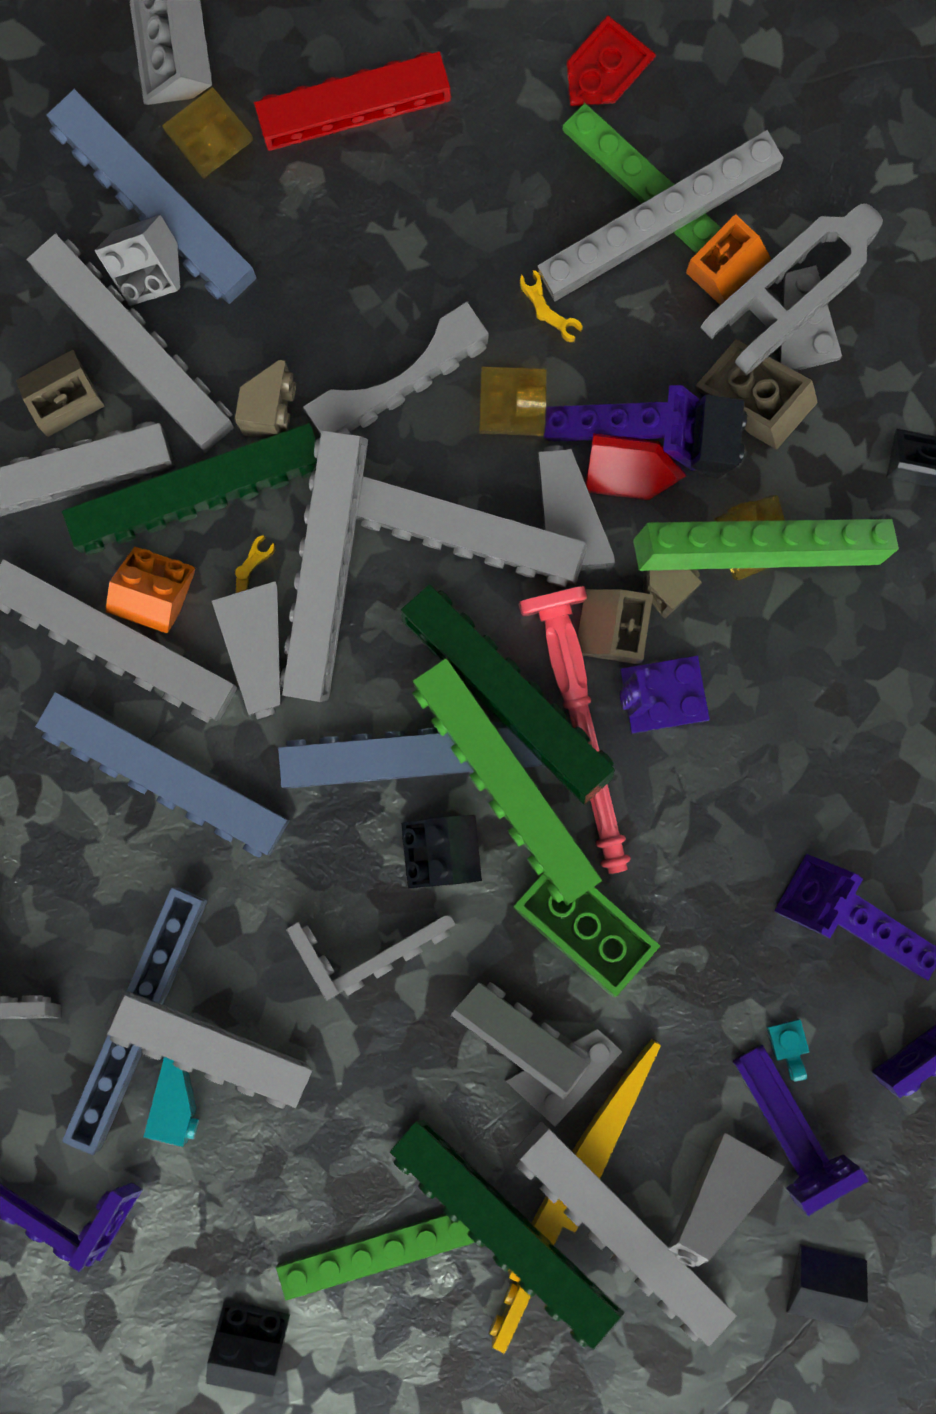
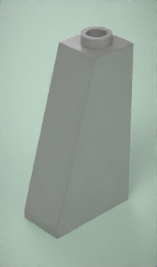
M558 445L545 447L543 452L538 453L537 459L544 530L586 543L588 548L580 571L613 568L615 564L613 551L572 449L564 450L563 446Z
M274 581L212 600L248 716L255 714L257 720L276 714L274 708L280 706L277 585Z
M726 1133L715 1139L668 1250L677 1254L676 1258L688 1266H700L709 1261L781 1175L785 1166Z

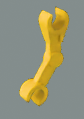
M533 270V278L536 281V284L533 286H528L524 281L523 275H521L520 288L533 303L536 317L560 330L561 336L565 341L575 342V336L568 334L566 328L574 326L581 332V322L575 318L565 319L550 309L544 300L541 276L537 271Z
M264 535L258 536L254 540L248 558L241 566L236 568L235 593L248 590V582L252 571L256 566L274 554L276 547L274 543L268 551H259L260 543L265 540Z

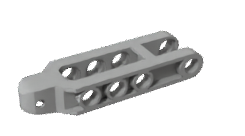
M860 204L845 217L820 216L713 311L703 322L701 329L713 340L714 336L727 324L731 326L750 310L768 329L755 339L735 360V364L745 374H749L860 275V268L867 262V246L873 241L882 226L883 219L872 206ZM840 237L851 248L848 257L787 311L767 289L773 283L778 284L782 281L784 274L797 262L801 264L808 252L818 243L835 242Z

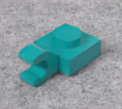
M801 1019L768 1026L767 1031L775 1060H786L791 1081L797 1082L808 1079L800 1057L802 1054L810 1053Z

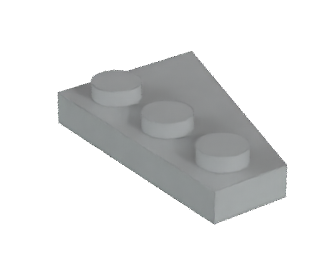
M816 265L785 273L783 277L782 306L787 311L821 281ZM828 304L779 347L781 364L794 371H799L838 361L842 358Z
M598 1028L572 1041L588 1053L585 1060L591 1064L568 1097L562 1099L525 1070L505 1079L513 1089L555 1127L622 1053V1050Z

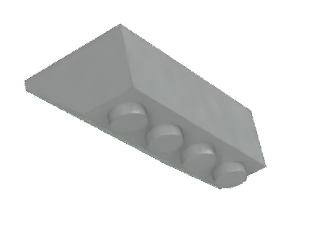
M130 0L144 104L151 105L193 99L212 86L200 0Z
M489 982L487 986L478 983L455 1008L451 1016L562 1099L568 1097L591 1064L585 1060L588 1053L573 1042L569 1046L563 1044L557 1039L560 1035L557 1030L546 1022H543L540 1027L530 1019L533 1015L530 1010L518 1002L514 1006L503 999L506 993L493 983Z

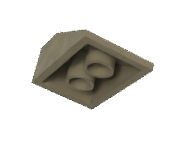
M736 339L696 384V389L704 396L713 395L744 400V411L747 412L745 430L777 450L818 403L813 381L770 357H767L752 372L745 374L735 364V360L748 345Z

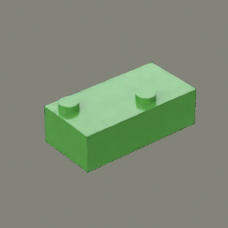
M543 873L515 904L513 909L609 995L617 997L659 949L660 945L595 887L569 905H566L563 900L557 903L546 887L551 882Z

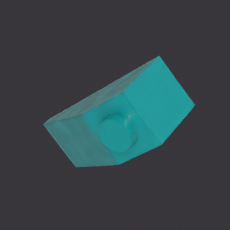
M164 1057L143 1137L183 1147L189 1139L195 1138L199 1125V1119L194 1118L197 1108L190 1074L174 1066V1060Z

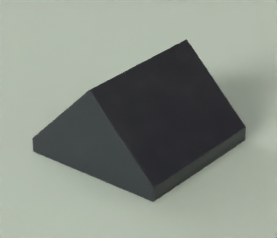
M896 428L886 478L936 488V436Z
M800 1244L786 1312L854 1328L868 1304L867 1260Z

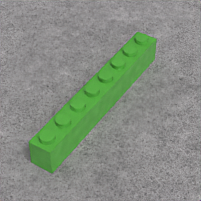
M892 519L647 523L633 539L639 571L881 565L899 550Z
M447 658L413 680L414 687L416 688L412 692L414 698L422 709L427 706L430 708L435 716L431 719V722L441 736L448 734L454 745L450 747L451 751L461 764L465 761L473 770L469 774L471 780L480 792L483 789L487 790L493 799L488 804L499 819L505 816L512 828L507 831L517 846L520 847L523 844L526 846L531 854L527 858L528 862L538 875L544 872L551 882L546 887L555 901L559 903L563 900L566 905H569L602 882Z

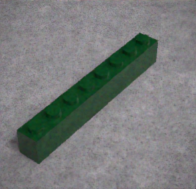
M310 423L62 510L74 548L81 553L86 552L87 555L103 551L106 544L115 541L117 544L132 541L136 538L135 534L146 530L148 533L163 530L167 527L166 523L177 519L179 522L191 520L197 517V512L208 508L210 511L222 509L228 505L227 501L239 497L240 500L253 498L259 494L258 490L271 487V489L284 487L290 483L289 479L298 476L309 478L311 473L316 471L317 458L314 456L316 439Z
M429 584L400 609L402 622L441 661L447 658L466 687L585 805L613 779L615 769L612 767L614 765L612 759L602 750L597 752L589 744L590 738L578 726L573 728L565 720L567 716L564 711L555 703L550 705L542 697L544 693L541 688L532 680L527 682L519 674L521 671L517 664L509 657L504 659L497 652L498 647L494 641L487 635L481 636L474 629L475 624L471 618L464 612L459 614L452 607L453 603L448 595L442 590L437 592Z
M424 1120L416 1121L390 1151L396 1158L393 1162L397 1168L406 1175L411 1173L420 1182L418 1187L426 1196L431 1199L436 1197L444 1205L443 1211L455 1223L461 1221L470 1230L467 1234L473 1242L480 1247L485 1245L495 1254L493 1256L495 1263L506 1272L511 1270L520 1279L518 1284L528 1295L532 1297L537 1295L546 1304L544 1306L545 1311L555 1321L560 1322L562 1319L572 1329L570 1335L582 1347L588 1345L594 1350L621 1319L625 1312Z

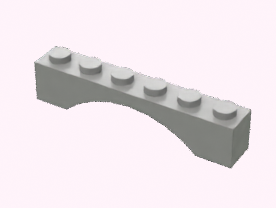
M465 302L440 318L435 335L425 352L401 375L384 384L367 389L348 391L330 389L303 406L306 416L320 437L321 431L351 435L350 432L360 425L364 428L378 419L377 414L386 408L393 410L405 401L404 397L414 390L416 393H419L432 384V379L439 374L448 375L460 365L458 362L467 356L474 358L486 349L489 333L468 302Z

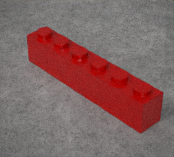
M439 51L435 53L423 52L416 55L413 59L402 62L399 60L390 61L383 67L373 70L361 69L353 75L344 78H328L322 84L315 86H299L291 92L282 95L269 94L261 98L260 101L254 102L267 150L271 151L451 101L450 84Z

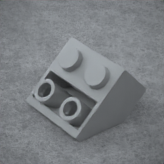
M161 215L112 231L94 250L129 306L167 295L180 289L178 243Z

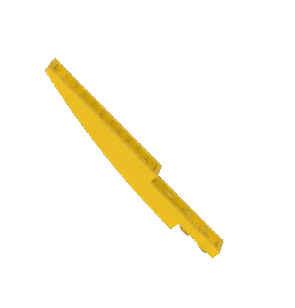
M653 1039L649 1041L619 1080L572 1150L599 1179L661 1047ZM546 1196L532 1224L555 1245L563 1227L575 1233L578 1226L564 1213L567 1206L560 1199L554 1204ZM511 1270L508 1271L509 1278L516 1281L517 1285L510 1284L503 1301L507 1304L502 1316L496 1315L489 1330V1334L493 1336L492 1348L504 1354L531 1298L519 1286L518 1281L520 1279Z

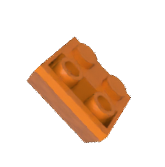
M735 214L691 258L686 274L721 305L772 259L760 236Z
M134 546L109 581L106 613L168 633L180 614L195 573V567Z

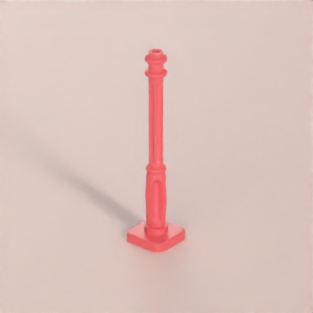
M585 586L520 601L519 608L522 616L539 614L540 621H545L550 663L564 700L563 707L569 710L572 727H580L590 738L589 744L599 752L588 706L591 702V697L588 696L583 654L569 615L573 614L571 606L582 603L587 598ZM606 784L590 801L599 834L596 846L602 848L604 860L601 861L600 865L603 868H607L608 874H614L628 870L626 863L631 860V857L624 853L622 843L626 840V837L619 833L608 784Z

